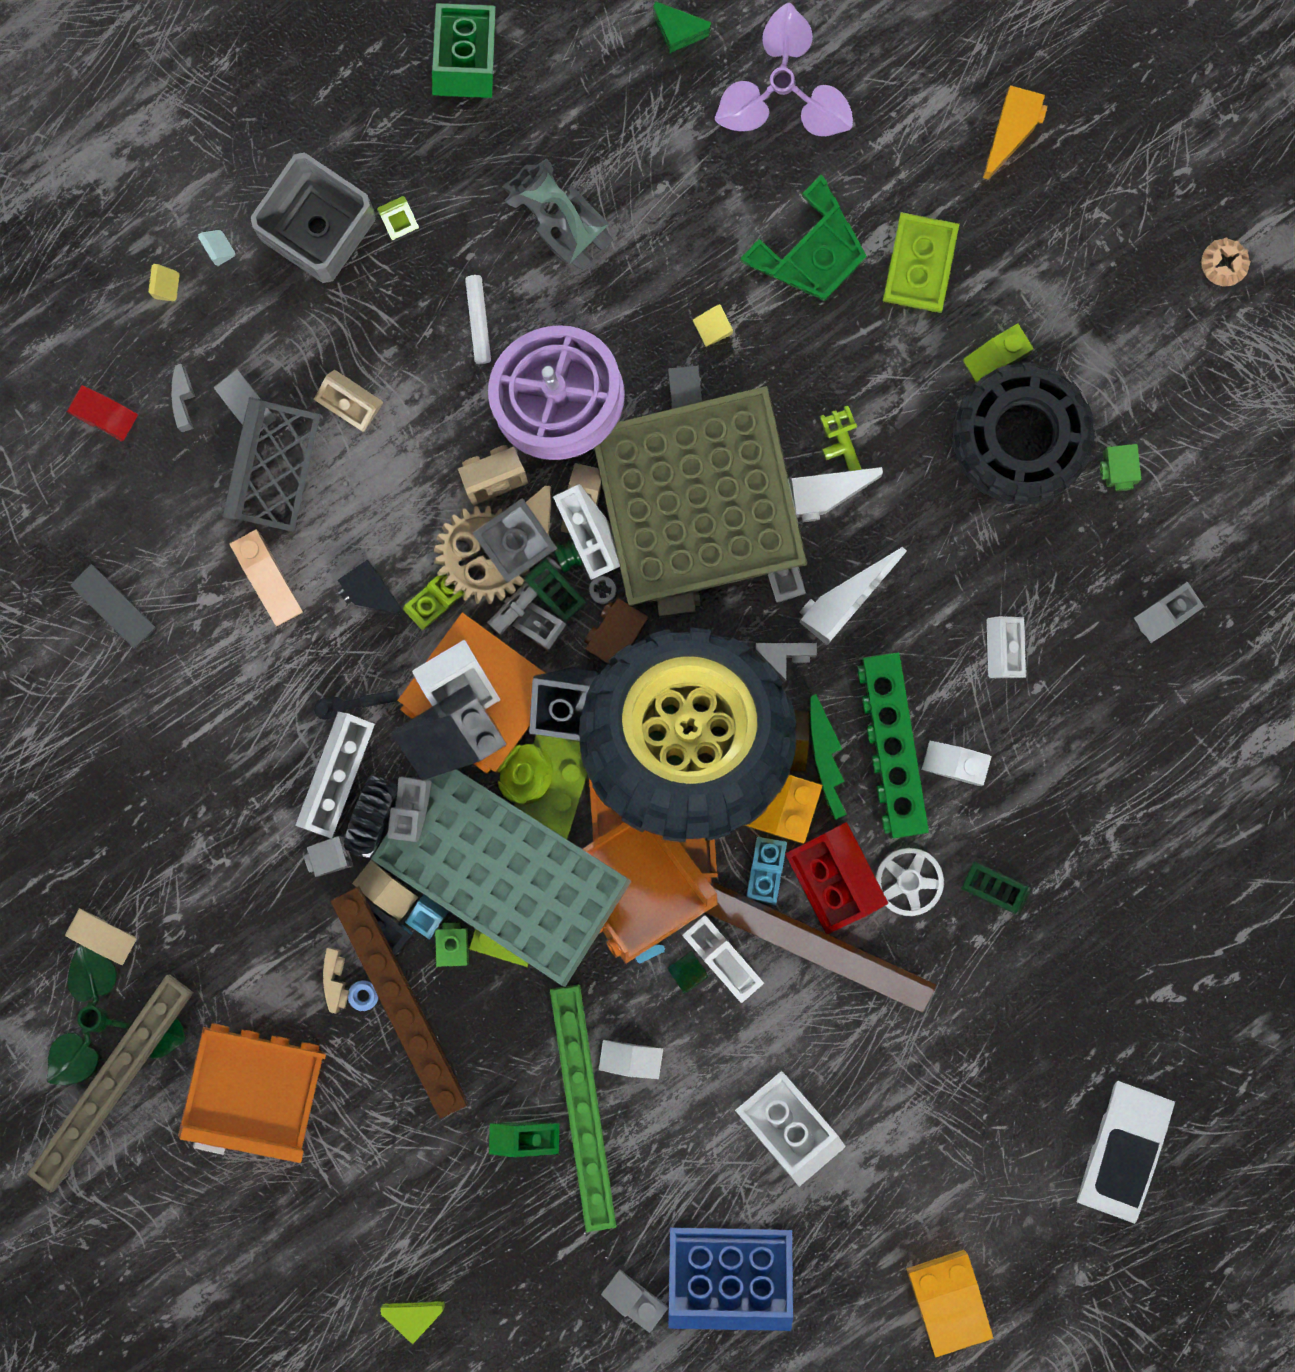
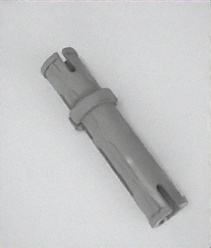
M549 556L546 557V559L558 572L562 570V568L553 559H551ZM545 569L534 582L538 585L550 574L549 571ZM524 582L510 598L507 597L503 601L505 604L487 624L501 636L518 616L522 617L525 614L523 610L537 594Z

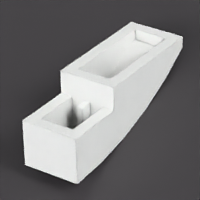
M704 913L678 930L741 1003L764 984Z

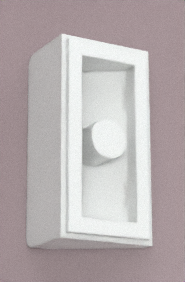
M999 616L987 619L989 678L1026 677L1024 617Z

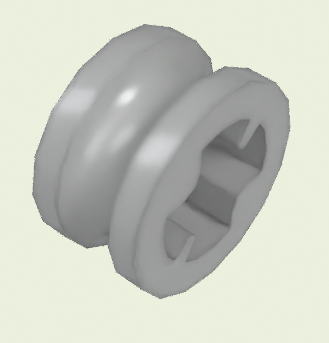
M599 576L593 579L589 587L590 596L599 604L611 602L616 595L615 583L606 576ZM606 582V586L612 589L610 595L606 593V598H600L599 593L594 592L595 586L599 587L598 583Z

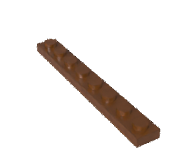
M360 886L330 900L438 1117L441 1119L466 1107L469 1103Z

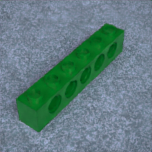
M898 652L863 658L861 660L862 665L857 666L859 683H865L867 695L862 696L864 713H870L872 725L867 726L869 743H875L877 755L872 756L874 773H880L882 785L877 786L879 803H885L886 815L882 816L884 834L890 833V839L929 833L900 654ZM882 678L889 682L890 691L888 694L880 695L875 691L874 682L877 679ZM888 708L894 712L895 720L893 724L885 725L880 721L879 712L881 709ZM894 738L899 742L900 750L896 755H890L884 750L886 739ZM899 768L904 772L905 780L901 785H894L889 780L891 769ZM905 798L909 802L910 809L906 815H899L895 812L894 802L896 799Z

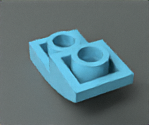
M757 837L746 897L759 903L776 906L787 842Z

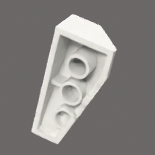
M901 547L820 596L816 602L810 599L799 612L803 615L800 623L823 643L828 645L907 550Z

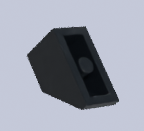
M368 560L338 579L342 586L338 589V592L347 605L353 602L357 608L396 615L404 612Z

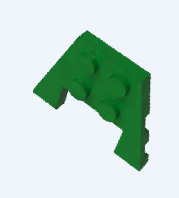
M820 175L802 193V197L823 218L782 260L758 239L740 258V261L775 279L826 301L867 256L850 224L846 221L836 198L832 195L827 181Z

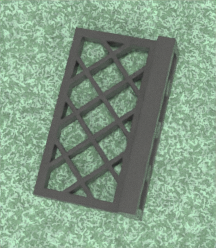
M249 397L223 517L294 532L321 414ZM265 409L279 411L285 422L269 430L263 421ZM284 412L294 414V416L287 419ZM300 416L313 419L311 430L299 438L290 422ZM288 425L297 440L281 449L272 434ZM263 426L267 433L259 437L261 427ZM269 436L278 451L263 460L256 450L257 444ZM309 437L306 448L302 440ZM299 443L305 452V457L302 462L293 467L284 452ZM281 454L290 469L274 478L265 463ZM256 455L260 463L253 466L254 458ZM263 466L271 481L256 489L250 480L251 472ZM302 466L301 475L299 477L295 470ZM292 472L299 484L296 491L286 496L277 481ZM274 484L283 499L268 507L259 492ZM248 485H250L253 492L246 496ZM256 495L265 510L255 516L243 514L245 501ZM296 495L294 506H292L289 499ZM286 502L292 511L290 523L276 521L271 510ZM266 513H268V515L270 516L271 520H270V519L261 518V516H263V515H265Z

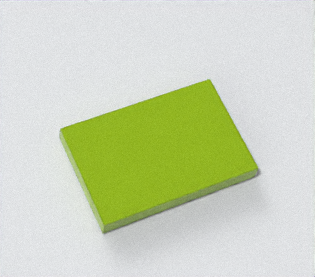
M900 213L883 297L884 302L942 313L959 229L958 223Z

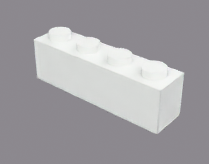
M337 713L295 826L328 838L333 837L374 728V723L348 713Z

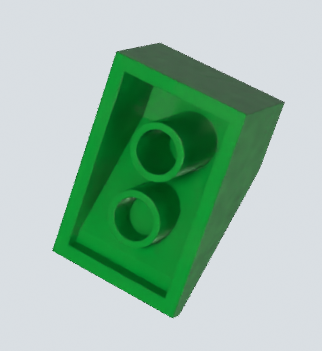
M436 3L432 95L492 98L496 6Z

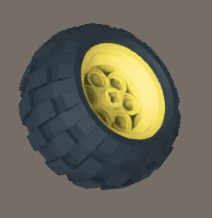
M690 628V632L670 633L669 629L647 635L646 640L633 646L630 644L609 659V664L594 678L586 694V700L580 717L579 738L581 758L594 791L606 806L611 807L622 817L623 822L640 832L646 830L661 835L663 840L685 842L686 839L705 838V841L729 835L730 831L742 825L752 823L767 810L768 805L781 792L790 773L795 754V713L792 702L788 699L782 687L783 682L767 662L763 663L752 654L753 649L734 638H731L729 641L713 636L712 630ZM698 704L709 709L705 712H698L693 708V705ZM674 705L678 711L674 714H667L662 708ZM688 725L693 726V732L691 731L688 735L683 733V729H686ZM717 726L722 727L726 730L727 734L718 737L712 734L711 729ZM653 731H660L665 735V738L660 741H654L649 737V734ZM702 753H708L714 760L710 763H702L698 760V756ZM676 755L683 762L680 765L673 766L666 759L669 756Z

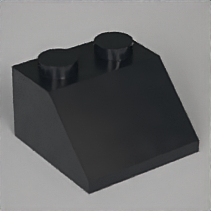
M567 668L535 675L532 682L529 734L580 741V717L586 700V694L594 678L600 672Z

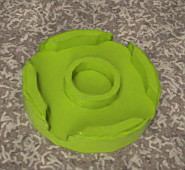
M533 744L515 746L498 770V773H500L498 787L505 798L517 804L528 805L539 800L546 793L553 773L552 763L546 751Z

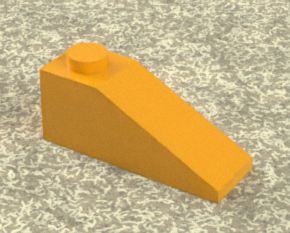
M1010 85L984 172V179L989 180L1034 131L1037 122L1043 123L1047 111V106L1042 105L1045 95Z

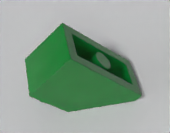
M490 1123L489 1154L507 1157L559 1154V1123Z

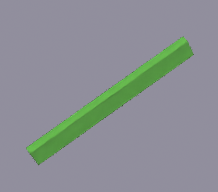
M578 984L550 989L586 1232L616 1228L581 987Z

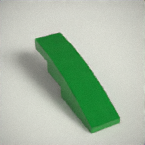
M815 694L809 698V730L813 758L820 785H823V795L833 819L836 820L847 815L834 789L835 786L844 782L832 754L842 750V747Z

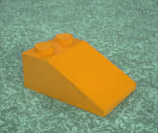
M788 775L781 792L768 805L767 810L752 823L744 826L804 844L823 785Z
M965 1250L906 1268L935 1358L994 1339L975 1274Z

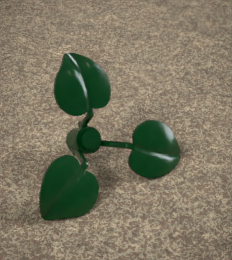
M79 946L71 960L68 972V988L71 995L79 1002H87L93 998L92 1002H89L86 1007L80 1010L77 1017L78 1024L82 1028V1034L85 1036V1041L78 1034L68 1033L59 1036L53 1042L48 1055V1074L46 1079L50 1084H76L86 1080L95 1072L99 1062V1055L95 1049L88 1047L91 1043L90 1032H101L107 1025L129 1029L132 1025L130 1023L110 1020L105 1010L96 1007L99 1002L98 995H107L115 987L117 971L111 960L84 946ZM177 1018L148 1058L157 1059L167 1056L184 1043L186 1038L184 1028Z

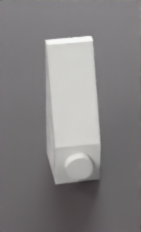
M882 467L792 478L790 483L797 518L802 517V522L820 520V515L826 514L879 479L883 474Z
M578 484L553 496L590 579L592 580L620 567L611 524L583 487Z

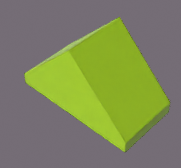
M444 1301L383 1304L381 1315L407 1340L414 1344L443 1312L445 1304Z

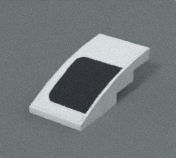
M1120 1081L1114 1084L1107 1112L1103 1115L1096 1143L1091 1149L1077 1203L1134 1224L1136 1223L1160 1155L1175 1104L1174 1101Z

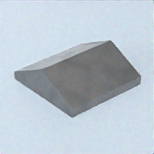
M523 498L473 532V535L507 583L557 549Z

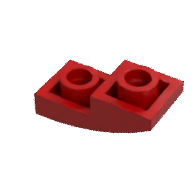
M83 385L80 386L66 411L91 427L96 426L120 441H124L138 416L137 413Z

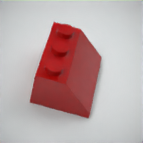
M847 822L785 853L826 934L862 919L889 904Z

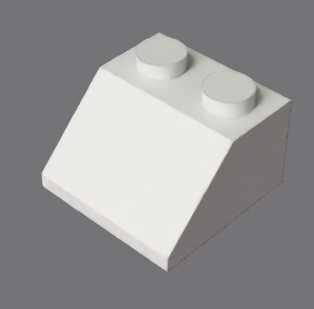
M465 640L412 671L432 706L470 684L485 709L501 700Z

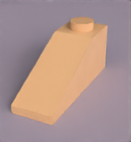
M254 530L230 543L241 567L276 627L303 613L259 531Z

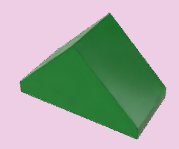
M655 1L653 15L670 53L710 35L711 22Z

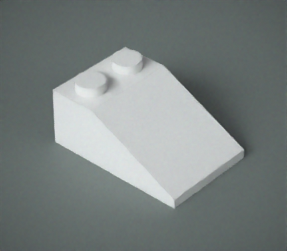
M782 1071L735 1110L799 1187L845 1148V1145L835 1131Z

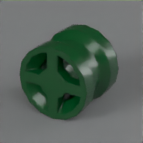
M572 537L565 544H555L557 549L554 552L563 573L570 571L572 566L584 565Z

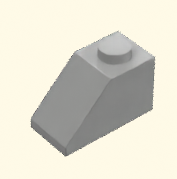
M1186 582L1134 617V619L1138 623L1140 631L1152 643L1201 610L1204 605L1189 583Z
M334 837L307 847L308 854L304 855V859L309 873L314 871L315 877L352 867L353 863L350 853L344 847L345 837Z

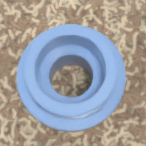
M362 980L350 987L348 1001L354 1009L367 1011L376 1005L378 995L371 982ZM360 990H366L369 993L367 1001L359 1000L358 993Z

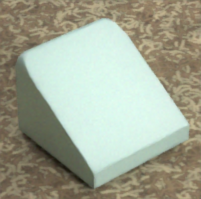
M221 230L198 234L199 240L215 265L219 266L235 256L233 248Z

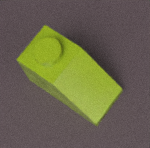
M1017 323L965 357L963 362L975 382H978L983 376L997 368L1009 364L1014 365L1026 358L1034 348Z

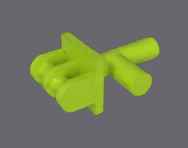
M849 406L843 407L844 410L838 413L836 410L832 411L830 416H819L825 437L837 436L839 442L822 449L825 459L829 460L843 454L849 471L862 470L848 434L849 430L857 428ZM847 419L848 423L842 425L841 421ZM835 423L837 428L830 430L829 425Z

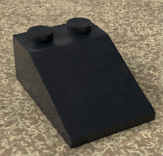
M470 684L391 732V735L422 781L479 762L507 745L498 727Z

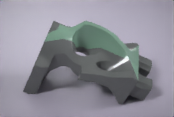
M548 159L543 160L537 165H525L516 177L502 186L509 194L504 201L515 208L521 204L527 206L533 212L538 222L534 229L557 258L567 264L572 263L577 268L584 270L593 260L585 248L592 242L598 249L603 250L613 241L606 229L609 223L574 187L569 186L565 194L557 186L552 174L553 167ZM571 201H575L579 205L581 210L579 214ZM554 202L558 206V211L550 215L545 212L544 206L547 203ZM552 227H558L560 230L559 238L555 239L551 235Z

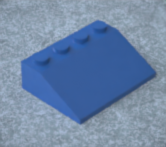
M670 1228L668 1329L791 1331L793 1322L792 1230Z

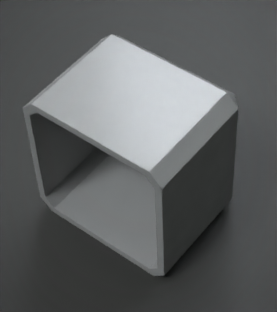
M305 152L293 155L251 215L252 227L261 242L322 283L334 281L376 220L373 206L366 193ZM316 218L323 219L326 222L324 231L321 233L311 232L309 226L312 220Z

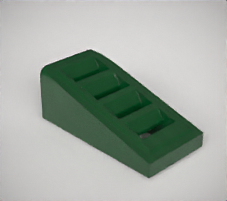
M546 558L523 578L549 609L564 623L586 603ZM547 569L550 574L537 585L534 580ZM555 578L558 583L545 594L542 589ZM563 587L566 591L553 602L550 598ZM571 596L574 600L561 611L558 606Z
M975 861L961 888L1018 916L1031 891L1030 887ZM980 872H984L986 874L979 889L973 888ZM994 877L996 882L988 895L985 891L991 878ZM1003 882H1005L1008 886L1000 901L996 897ZM1016 887L1020 890L1011 906L1007 903Z

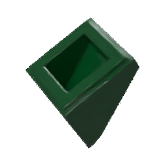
M692 951L667 968L684 994L709 977Z

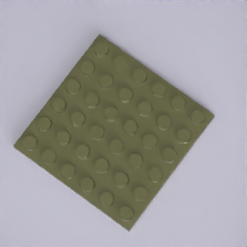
M767 386L617 422L606 439L594 447L629 606L808 565Z

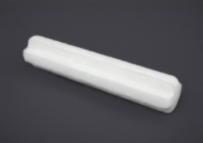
M471 275L466 277V288L474 359L476 364H486L491 361L482 277L480 275Z

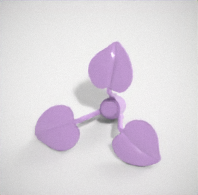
M791 3L784 4L771 16L763 32V46L766 53L772 57L783 55L781 66L775 69L770 76L771 85L767 87V90L762 95H760L758 87L751 82L739 81L730 85L722 95L715 116V121L719 125L734 131L757 129L766 122L770 113L768 106L763 100L773 91L782 95L793 91L808 103L801 111V120L804 127L810 133L816 136H831L849 131L852 128L853 117L851 108L839 90L829 85H820L814 89L810 98L795 86L794 75L790 69L786 68L788 55L791 57L804 55L810 48L813 38L810 25Z

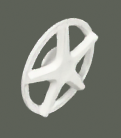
M902 848L892 852L881 862L876 874V879L881 889V877L885 867L897 879L893 886L883 892L887 901L904 893L907 895L912 911L899 909L889 901V904L885 905L888 909L900 915L916 916L927 912L935 906L943 892L944 877L942 869L934 857L917 848ZM915 853L916 856L910 867L906 870L892 861L898 855ZM924 858H927L935 867L938 880L920 875ZM938 889L933 900L925 907L920 908L919 890Z

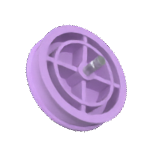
M571 326L543 327L528 332L516 339L497 359L488 385L490 408L506 439L517 449L528 455L549 460L572 458L586 453L599 445L616 426L623 410L625 397L623 379L609 348L595 335Z

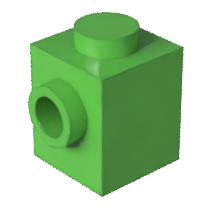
M1138 445L1107 447L1103 451L1104 461L1100 462V476L1102 480L1106 479L1107 487L1115 486L1116 491L1134 489L1133 484L1141 481Z
M442 923V929L435 930L436 967L469 965L468 928H461V923Z

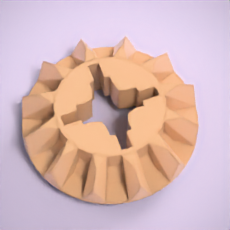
M1228 238L1213 241L1205 249L1201 260L1205 276L1219 286H1232L1239 283L1247 275L1251 262L1248 250L1239 241ZM1221 254H1224L1225 257L1236 256L1231 263L1232 269H1228L1227 266L1215 267L1222 260Z

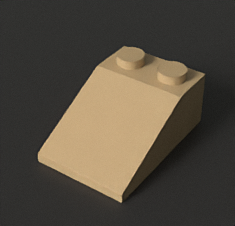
M503 445L491 450V456L481 460L479 456L462 462L463 467L458 468V471L473 506L529 484L514 446L508 448L507 445Z

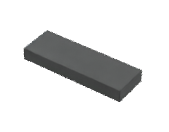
M91 564L70 585L134 649L156 629L94 565Z

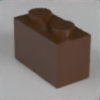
M617 598L614 604L609 601L600 615L604 619L598 629L592 627L584 640L588 644L585 650L608 665L609 659L630 644H634L648 622L649 617Z

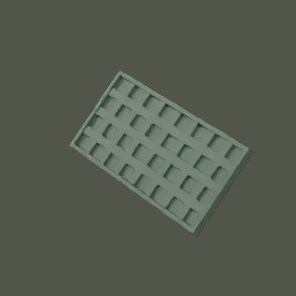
M457 769L426 779L431 780V788L419 841L411 842L390 839L387 833L371 860L560 985L566 987L628 888L631 880Z

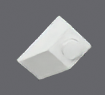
M929 741L921 770L976 786H983L992 756L958 746Z

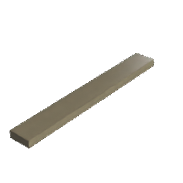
M165 976L27 1173L29 1177L50 1193L56 1190L194 992L173 976Z

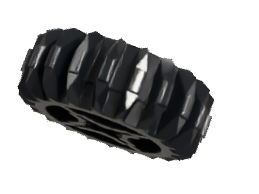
M372 776L368 779L355 805L348 830L345 834V850L359 857L370 858L374 855L389 822L390 810L396 802L398 792L396 784L382 777Z

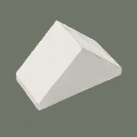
M603 1040L599 1070L628 1077L659 1079L663 1048Z

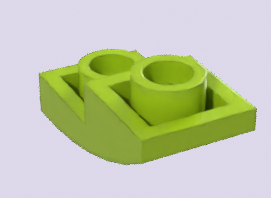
M447 574L436 576L428 583L426 588L403 607V610L422 631L464 595L462 590L455 595L453 594L456 586L453 583L448 586L444 585L448 578Z

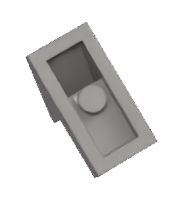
M756 643L755 652L774 669L783 681H786V658H792V663H810V658L817 656V643Z
M620 1269L601 1293L624 1317H630L649 1333L668 1309L666 1304Z

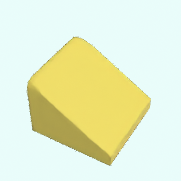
M153 264L149 284L151 296L158 300L175 301L177 299L179 273L159 264Z
M720 304L693 319L705 347L733 334V329Z

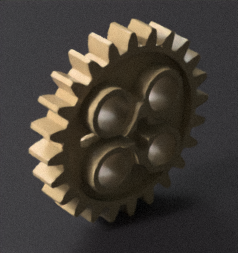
M475 506L472 515L466 509H463L461 512L462 519L452 515L450 520L453 526L445 523L442 529L446 534L439 533L436 538L442 544L435 545L434 552L442 555L435 558L434 564L443 565L437 574L438 576L447 574L448 578L444 585L448 586L452 583L456 585L453 590L454 595L460 590L464 591L465 601L471 594L475 595L476 604H479L482 596H485L487 602L491 604L495 594L502 601L505 598L504 590L511 595L514 594L516 589L513 583L521 586L524 580L520 575L526 576L530 571L529 569L507 583L489 556L486 560L483 556H480L466 565H459V561L474 558L479 550L482 553H486L473 535V532L502 513V509H499L495 515L491 514L490 506L486 507L484 513H480L478 506ZM456 542H467L471 550L466 553L459 551L456 547ZM468 569H479L482 572L483 578L481 580L472 579L469 576Z

